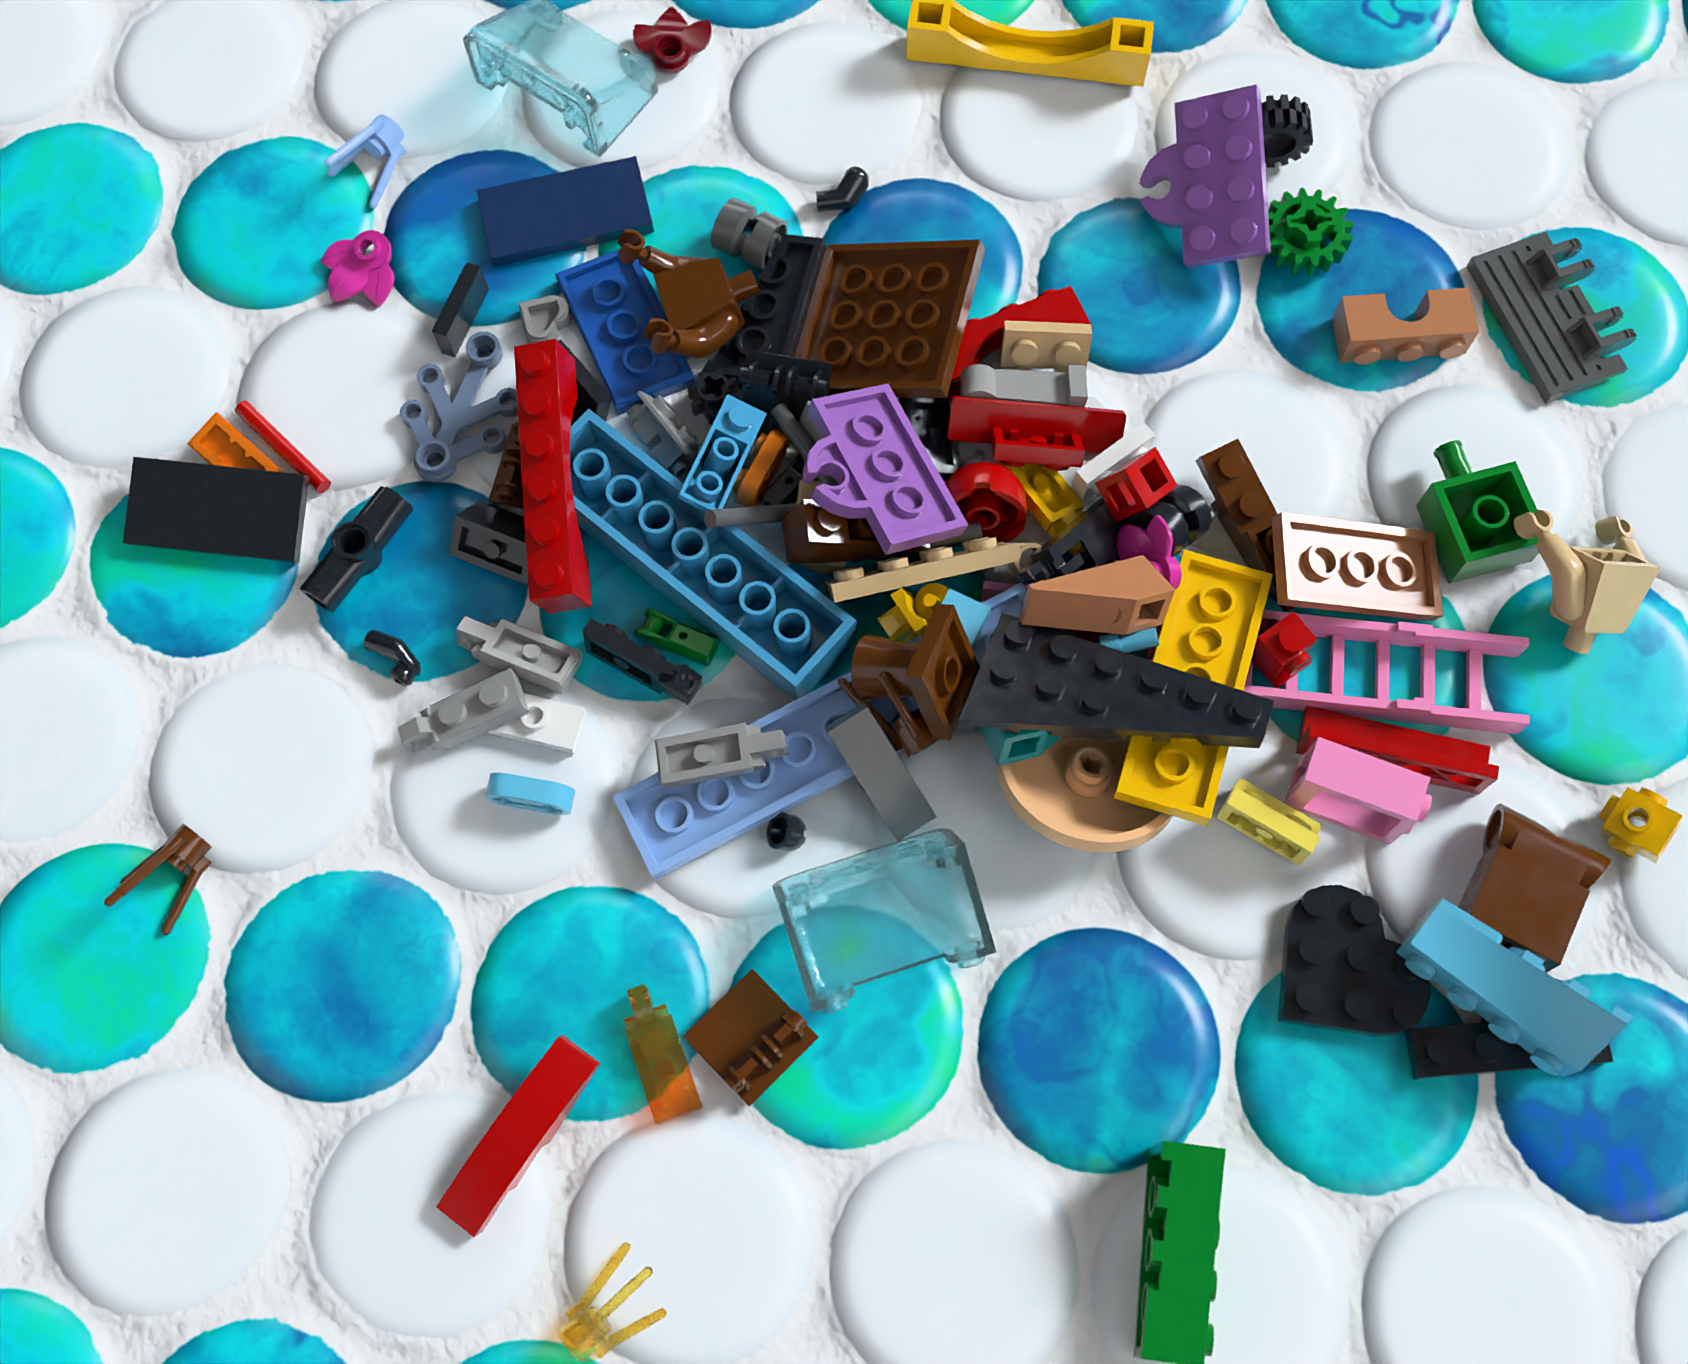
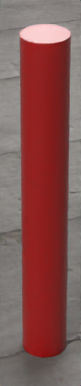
M242 401L235 407V413L298 474L310 477L309 485L317 493L322 494L329 489L331 481L248 401Z

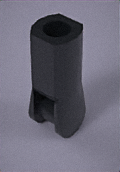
M799 453L781 475L759 496V502L762 506L797 502L799 481L802 480V475L798 472L804 467V460Z

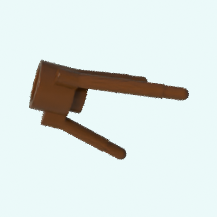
M881 672L879 680L901 717L894 722L898 731L867 700L861 699L856 694L854 687L845 678L838 679V685L857 706L863 702L866 704L884 734L891 741L896 752L904 749L910 758L941 740L933 739L919 709L909 711L887 673Z
M182 824L159 849L121 879V885L104 900V905L107 907L114 905L165 860L182 873L190 866L192 870L161 929L163 935L170 934L199 878L212 864L205 857L212 846L185 824Z

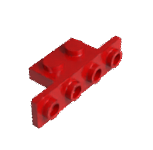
M954 396L951 399L947 437L951 441L991 444L993 459L1000 461L1006 466L1022 467L1026 463L1043 464L1051 470L1064 471L1068 470L1069 467H1082L1085 452L1102 453L1120 440L1124 435L1127 416L1123 410Z

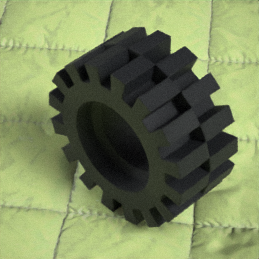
M1281 94L1279 100H1274L1273 95L1266 96V102H1261L1265 163H1267V168H1274L1276 162H1280L1281 166L1289 164L1288 159L1290 158L1294 161L1301 159V153L1307 154L1310 146L1313 145L1311 112L1308 104L1305 101L1301 103L1300 98L1296 96L1290 101L1288 95Z

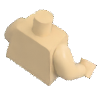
M1537 510L1533 513L1526 512L1515 518L1514 528L1521 538L1529 540L1537 537L1539 541L1536 544V548L1549 570L1552 581L1553 598L1549 611L1551 616L1570 625L1562 645L1571 651L1589 654L1597 633L1622 634L1626 631L1660 569L1659 566L1645 560L1635 540L1628 539L1633 533L1631 524L1625 520H1619L1616 516H1610L1596 522L1595 531L1598 539L1604 545L1616 543L1612 549L1568 546L1557 533H1550L1549 530L1552 529L1554 523L1550 512L1546 510Z

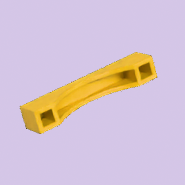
M912 0L907 26L906 60L1143 87L1151 55L1154 22L1113 17L1098 24L1078 29L1060 31L1027 30L1006 26L983 18L967 10L955 0Z

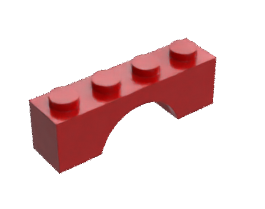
M1070 285L1059 290L1049 289L1033 300L1019 305L1016 303L1006 305L997 313L982 319L972 318L967 320L947 395L949 401L954 396H960L959 375L961 371L968 366L979 364L988 354L1001 349L1004 320L1091 324L1072 286Z

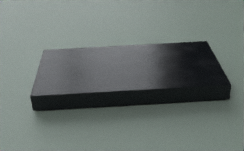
M133 457L123 543L136 546L299 563L310 477L303 474Z

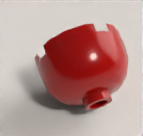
M970 463L957 469L945 482L966 522L980 521L983 537H996L997 542L1004 541L1006 543L1015 539L1024 530L1028 512L1026 494L1023 484L1009 468L997 463Z

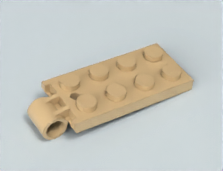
M983 537L962 542L964 550L953 552L952 547L945 548V546L920 551L921 560L908 562V558L902 556L876 561L877 570L864 572L863 567L859 566L832 571L834 579L824 581L827 598L836 603L1007 564L1010 571L1016 575L1022 569L1020 566L1021 554L1029 548L1036 551L1042 545L1037 543H1004V541L997 542L996 537Z

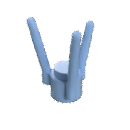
M378 115L368 127L324 160L325 166H332L328 170V175L334 177L364 150L377 159L389 156L369 202L370 208L375 209L385 191L397 161L405 153V149L399 144L404 139L402 129L388 116Z

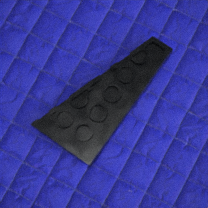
M1002 613L959 719L957 731L974 732L975 726L1000 728V732L1006 734H1019L1020 729L1046 730L1051 736L1126 740L1127 735L1149 736L1152 738V742L1170 743L1172 738L1197 739L1202 745L1260 748L1265 737L1274 701L1058 630L1042 626L1022 625L1018 617Z

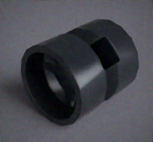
M1178 485L1149 508L1134 514L1129 519L1128 525H1135L1146 531L1151 520L1156 515H1160L1171 530L1173 537L1171 556L1176 557L1210 529L1212 516L1207 501L1198 491L1189 486Z

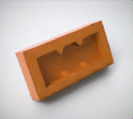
M217 412L187 443L209 465L284 472Z

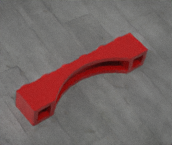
M556 339L514 346L529 601L549 614L592 607L589 563L577 521L570 470L571 423L578 399L575 359Z

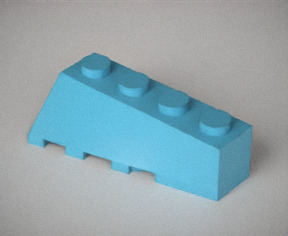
M1442 898L1430 906L1396 953L1406 959V966L1414 974L1425 980L1432 979L1448 991L1446 993L1447 997L1455 1005L1469 1012L1475 1011L1489 1022V1029L1496 1036L1508 1043L1514 1044L1516 1042L1532 1054L1530 1057L1531 1061L1546 1073L1564 1077L1580 1072L1634 1017L1618 1006H1615L1613 1011L1609 1013L1588 1000L1587 998L1592 990L1574 979L1569 984L1545 973L1543 966L1544 960L1528 950L1524 951L1515 947H1511L1508 950L1500 945L1503 938L1499 932L1446 899Z

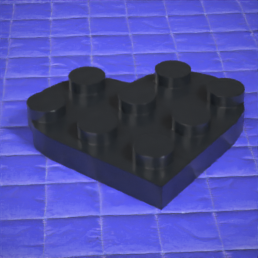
M1324 885L1308 890L1290 910L1284 934L1278 1022L1368 1036H1394L1421 1022L1424 1013L1427 1011L1431 996L1430 982L1410 971L1405 964L1406 959L1396 953L1402 944L1385 938L1383 920L1379 915V905L1372 897L1362 895L1359 891L1342 885Z

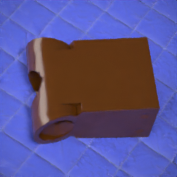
M1499 803L1493 809L1485 829L1483 856L1475 868L1458 908L1499 932L1503 938L1500 945L1508 950L1511 947L1524 951L1528 950L1544 960L1543 966L1545 973L1561 965L1590 893L1589 888L1609 866L1611 859L1575 840L1558 837L1539 822Z

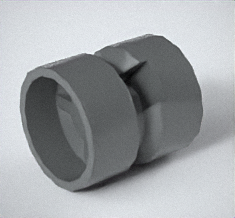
M733 197L723 205L715 220L711 234V246L734 258L742 254V260L745 263L763 270L784 234H787L788 224L785 220L765 211L757 215V209L754 206Z

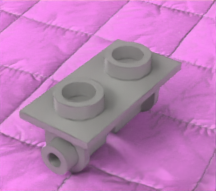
M639 391L637 394L644 403L642 405L636 404L628 410L629 425L647 446L652 445L660 437L662 440L651 452L668 472L674 474L677 478L684 476L690 470L688 463L692 459L696 460L701 442L687 427H679L673 419L677 414L676 411L663 397L658 395L656 398H653Z

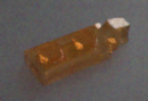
M645 984L626 990L634 1015L624 1019L627 1028L625 1032L655 1124L658 1126L703 1109L674 1018L669 1014L666 1005L654 1007L649 989Z

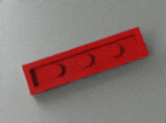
M1307 706L1303 711L1296 754L1304 755L1314 741L1321 737L1430 777L1429 783L1480 794L1498 780L1499 766L1489 764L1491 746Z

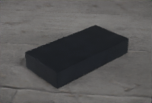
M468 262L464 265L432 329L442 354L456 358L489 291L481 266Z

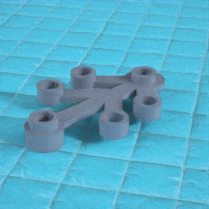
M477 332L468 339L466 352L471 364L453 403L445 390L446 381L441 369L434 364H427L419 369L417 380L422 390L429 393L443 423L436 439L427 425L429 414L422 402L410 400L405 402L400 409V416L408 428L412 429L419 445L414 456L415 470L426 481H444L454 474L459 461L484 450L490 454H497L505 448L507 438L503 429L496 424H488L480 430L478 435L455 443L460 431L499 414L508 418L518 415L517 390L513 388H504L495 397L472 406L487 371L497 367L503 357V351L498 338L490 332ZM485 352H492V354L487 357H480ZM431 375L438 376L434 382H425L426 378ZM507 399L516 400L512 406H503L504 401ZM421 411L417 418H408L411 412ZM491 435L500 436L498 441L494 443L486 442L487 438ZM434 460H444L440 465L430 467Z

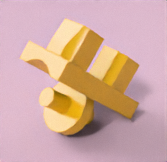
M929 583L923 586L917 592V595H914L901 587L890 595L896 606L879 617L878 621L891 640L908 642L924 633L936 604L942 603L949 589L939 583Z

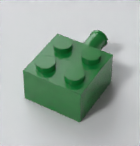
M1460 440L1447 442L1435 449V452H1433L1434 457L1437 458L1446 480L1431 483L1416 505L1426 531L1435 532L1437 557L1449 584L1532 562L1539 554L1536 548V544L1539 542L1537 537L1529 540L1523 539L1514 528L1516 517L1526 512L1533 513L1537 511V507L1516 461L1473 472Z

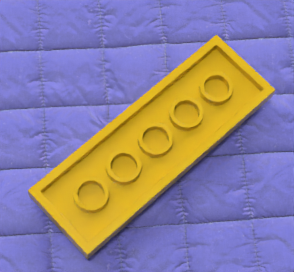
M1184 550L1179 563L1182 572L1181 582L1174 592L1158 638L1159 646L1155 648L1152 661L1243 691L1273 574ZM1131 735L1114 799L1207 826L1211 820L1229 747L1202 745L1197 739L1172 738L1170 743L1152 742V738L1149 736Z

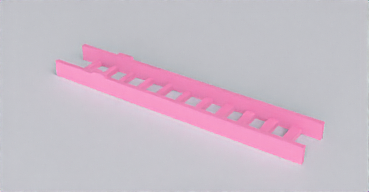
M983 581L981 602L1017 584ZM1264 610L1259 631H1267L1290 613ZM1295 613L1315 637L1331 638L1329 694L1298 691V674L1284 683V689L1252 686V661L1243 690L1273 700L1272 708L1304 711L1307 706L1361 718L1519 734L1530 724V715L1481 710V654L1517 658L1529 647V638L1433 628V625L1409 622L1393 624ZM1162 625L1155 627L1158 638ZM1058 628V631L1065 633V629ZM1345 640L1376 643L1375 699L1343 695ZM1390 645L1421 648L1420 698L1415 697L1413 700H1389ZM1156 646L1147 648V660L1152 661ZM1435 649L1466 652V708L1435 705Z

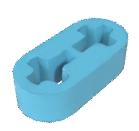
M495 772L490 774L485 798L494 803L554 815H570L576 790L553 781Z

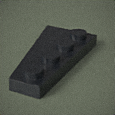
M791 234L783 235L759 275L760 283L758 287L760 293L745 299L740 306L745 321L744 326L737 330L735 335L719 349L713 361H707L701 371L702 373L715 372L719 368L727 380L736 377L738 385H743L739 383V374L741 367L745 366L747 349L795 357L826 250L824 238Z

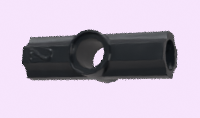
M380 486L352 522L342 524L335 530L331 540L332 548L299 588L301 592L326 611L334 613L363 575L374 572L380 566L383 556L382 550L413 512L412 505L389 487ZM365 544L359 552L350 554L355 546Z

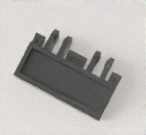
M1547 232L1471 257L1466 266L1545 404L1603 384L1607 379L1625 373L1628 368L1620 354L1603 360L1601 357L1625 348L1634 342L1637 336L1633 328L1621 330L1602 338L1599 336L1598 331L1618 323L1623 318V312L1619 306L1594 313L1578 284L1560 290L1561 287L1588 277L1595 271V266L1591 259H1587L1559 268L1557 263L1575 256L1582 250V244L1578 238H1571L1568 241L1553 244Z

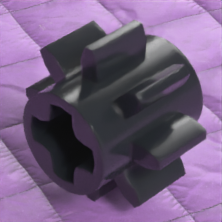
M719 368L715 372L706 374L699 372L697 386H688L687 389L689 399L693 401L691 403L692 414L694 416L703 414L708 419L709 425L713 424L727 394L741 400L740 394L737 393L738 383L736 377L727 380Z

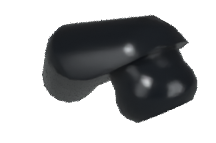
M858 166L850 167L846 170L837 189L816 191L818 212L855 207L869 185V176L866 171Z
M371 630L366 634L364 638L365 649L387 657L396 664L390 671V677L402 686L412 685L415 676H420L421 665L405 642L400 638L378 630Z

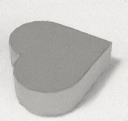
M546 296L518 303L524 331L529 343L551 339L557 340L558 330L565 328L571 320L569 306L566 300L560 296Z

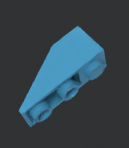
M727 394L677 498L705 512L707 510L723 509L767 413Z

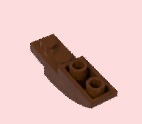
M1236 439L1200 456L1195 462L1215 498L1210 505L1219 512L1217 517L1246 565L1249 568L1273 574L1268 594L1277 603L1271 518L1278 513L1240 440ZM1279 605L1284 612L1295 608L1294 606Z

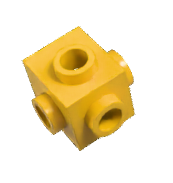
M1627 787L1621 798L1614 794L1611 795L1598 819L1605 822L1602 827V835L1609 838L1606 844L1610 848L1632 859L1636 854H1639L1657 863L1679 828L1683 815L1666 807L1668 800L1658 793L1641 787L1639 792ZM1635 819L1641 820L1645 825L1640 827L1630 824V821Z

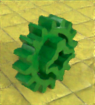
M1305 188L1299 189L1297 197H1293L1288 191L1284 192L1281 201L1273 200L1268 209L1271 253L1265 255L1273 256L1276 254L1279 258L1275 266L1280 268L1288 263L1291 265V274L1294 275L1300 267L1306 269L1308 276L1314 275L1317 266L1325 273L1329 272L1333 262L1337 264L1342 262L1353 240V236L1350 233L1354 222L1345 220L1349 211L1347 207L1336 209L1334 205L1337 198L1333 196L1325 201L1321 199L1322 190L1319 189L1316 190L1313 196H1307Z

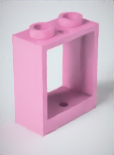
M1318 737L1297 762L1283 803L1297 811L1390 845L1403 833L1409 834L1417 821L1422 823L1426 818L1432 802V796L1426 794L1430 777Z

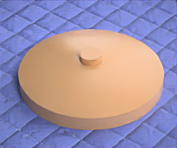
M1127 735L1126 740L1061 737L1041 756L997 766L998 778L1003 793L1017 815L1036 832L1069 848L1099 853L1128 850L1140 846L1157 836L1173 817L1114 799L1131 735Z

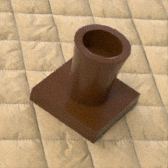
M936 604L919 644L889 640L870 634L864 635L854 650L851 674L856 694L861 699L868 700L889 697L879 680L881 672L887 673L901 697L914 696L933 739L951 740L980 666L955 606L952 604Z

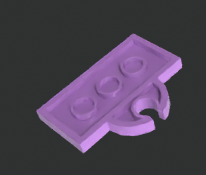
M1257 84L1174 103L1177 143L1161 149L1149 160L1139 182L1143 188H1153L1157 183L1166 180L1170 181L1171 189L1167 196L1162 199H1153L1149 196L1140 199L1143 207L1156 222L1169 228H1182L1183 262L1187 268L1270 254L1260 88Z
M889 384L812 399L807 411L823 439L818 440L807 455L802 473L803 483H812L817 476L828 475L839 484L838 486L826 484L817 486L811 496L816 504L831 514L848 519L866 518L885 555L960 536L964 533L968 523Z

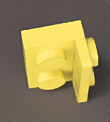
M1239 779L1216 816L1217 819L1298 866L1313 852L1321 836L1317 835L1321 829V825L1244 779Z

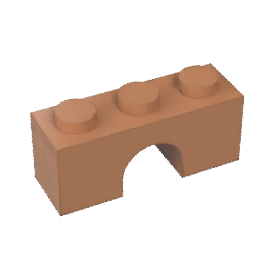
M1470 288L1427 290L1415 311L1416 321L1414 322L1402 321L1393 316L1387 307L1385 293L1342 296L1332 317L1340 363L1355 362L1360 365H1366L1377 360L1398 359L1402 362H1408L1420 357L1440 356L1444 359H1450L1466 354L1479 333Z

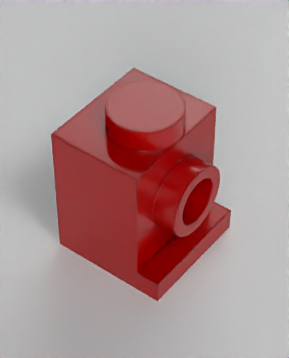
M1156 447L1131 458L1106 477L1095 482L1116 522L1149 508L1178 486Z
M1293 611L1258 636L1251 661L1274 688H1279L1312 663V658L1308 652L1318 639Z

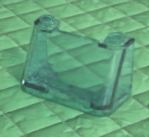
M527 0L475 24L463 37V43L477 83L492 91L497 85L503 88L510 81L563 114L566 127L572 130L577 126L587 136L588 139L583 143L584 148L600 158L658 93L654 74L655 69L646 57L631 53L559 10L550 0Z
M948 828L927 831L902 839L899 842L889 843L787 876L772 886L812 1013L820 1010L822 1013L840 1011L849 1005L848 999L855 994L854 986L944 957L949 963H957L959 968H969L984 962L985 956L996 953L965 843Z

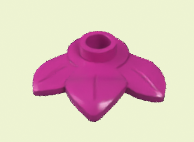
M366 230L358 234L353 240L343 239L336 241L325 251L321 263L332 270L329 275L328 290L331 299L335 303L344 301L361 291L378 307H381L387 300L395 277L389 266L392 257L391 245L382 233L375 230ZM373 244L374 249L372 253L365 255L366 249Z
M1156 515L1149 523L1146 531L1135 525L1122 526L1117 538V550L1120 559L1125 560L1144 555L1175 590L1179 587L1182 572L1177 559L1171 556L1173 537L1166 521L1160 515Z

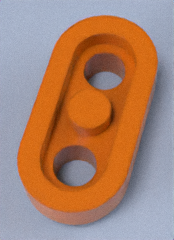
M774 428L769 435L765 433L760 435L753 449L752 456L755 457L749 470L746 468L740 470L733 485L732 491L737 493L736 503L744 507L758 506L760 503L759 496L769 487L788 451L790 440L784 432Z

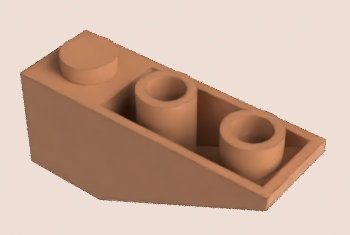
M1141 555L1029 584L1019 621L1022 625L1127 635L1163 625L1175 589L1145 556Z

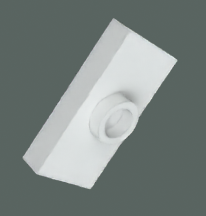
M524 693L529 713L488 731L489 734L575 754L588 711L586 707Z

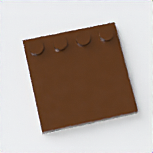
M981 240L827 245L794 357L833 363L828 396L889 384L896 398H947L985 253Z

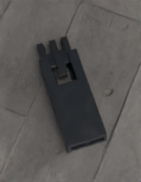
M1101 497L1029 556L1032 561L1016 574L1021 583L1034 577L1036 581L1033 583H1037L1042 580L1121 561L1117 550L1118 533L1122 526L1128 525V521L1133 515L1116 522L1103 497ZM1080 541L1084 549L1077 554L1069 556L1067 558L1068 561L1065 562L1062 555Z

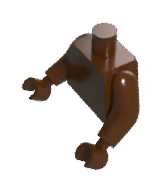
M625 229L617 241L618 245L621 246L618 252L619 259L625 264H632L638 259L639 265L653 274L668 322L660 318L651 319L643 334L644 338L653 339L650 347L654 353L662 354L667 349L669 352L685 356L686 359L704 358L722 347L735 335L737 330L744 326L745 321L738 302L760 293L751 269L729 278L718 258L707 259L671 255L650 245L644 247V237L636 230Z

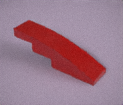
M560 1035L495 1119L436 1208L471 1236L476 1237L482 1233L507 1193L517 1187L541 1148L550 1143L601 1063L567 1037Z

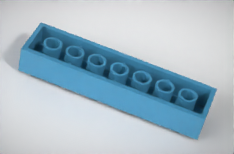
M588 409L571 426L570 470L579 527L713 636L717 637L719 641L793 701L807 695L856 642L857 621L738 526L708 528L704 522L705 511L677 498L684 484L593 411Z

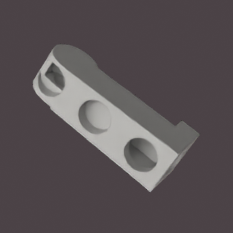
M977 364L966 367L959 375L961 397L1085 407L1088 399L1086 365L1068 364L1066 373L1010 369L994 370V368L988 365Z

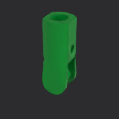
M646 609L644 613L645 617H647L642 628H636L634 635L639 640L678 654L706 667L710 666L719 646V639L717 637L683 624L655 609ZM662 626L671 630L668 638L658 635Z

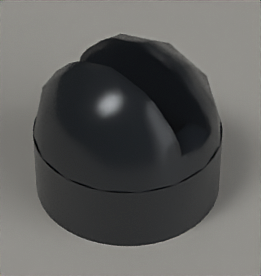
M781 812L769 821L766 832L767 842L773 849L795 851L806 841V837L803 836L804 831L807 830L806 825L799 817Z

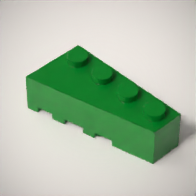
M1162 1141L1148 1148L1134 1357L1175 1364H1204L1205 1356H1212L1214 1327L1213 1324H1208L1210 1302L1215 1301L1217 1293V1273L1214 1270L1215 1252L1220 1239L1219 1213L1223 1186L1225 1148Z

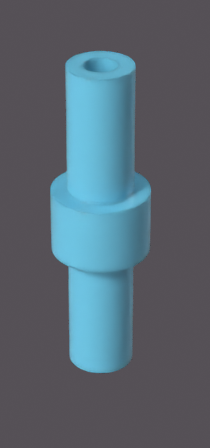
M1155 627L1121 636L1111 633L1100 635L1099 641L1094 642L1125 653L1159 646Z

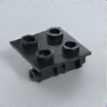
M747 349L745 366L741 367L739 374V383L743 384L741 401L767 413L756 438H759L762 433L769 435L774 428L783 432L771 415V411L777 405L785 403L799 422L807 401L828 396L833 363Z

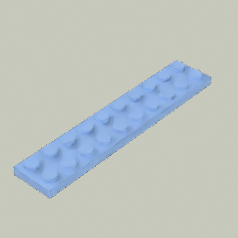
M1022 583L983 602V604L991 607V615L973 647V652L980 667L1001 614L1005 613L1019 618L1026 595V590ZM919 635L918 637L908 641L907 643L919 644L922 635ZM851 672L839 677L845 678L853 686ZM839 678L748 725H759L761 733L782 729L786 735L789 754L765 759L766 768L755 770L752 773L665 789L660 785L659 772L613 795L653 879L657 880L775 818L781 812H786L855 776L824 729V727L857 707L848 694L838 685ZM914 696L902 697L910 712L919 709ZM890 698L868 699L867 701L898 731L894 722L901 717Z

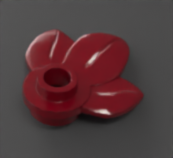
M669 7L659 17L654 27L645 24H635L633 28L635 46L641 52L651 56L655 68L664 73H677L685 69L690 62L691 56L705 50L712 37V28L709 20L697 21L688 26L685 19L674 7Z

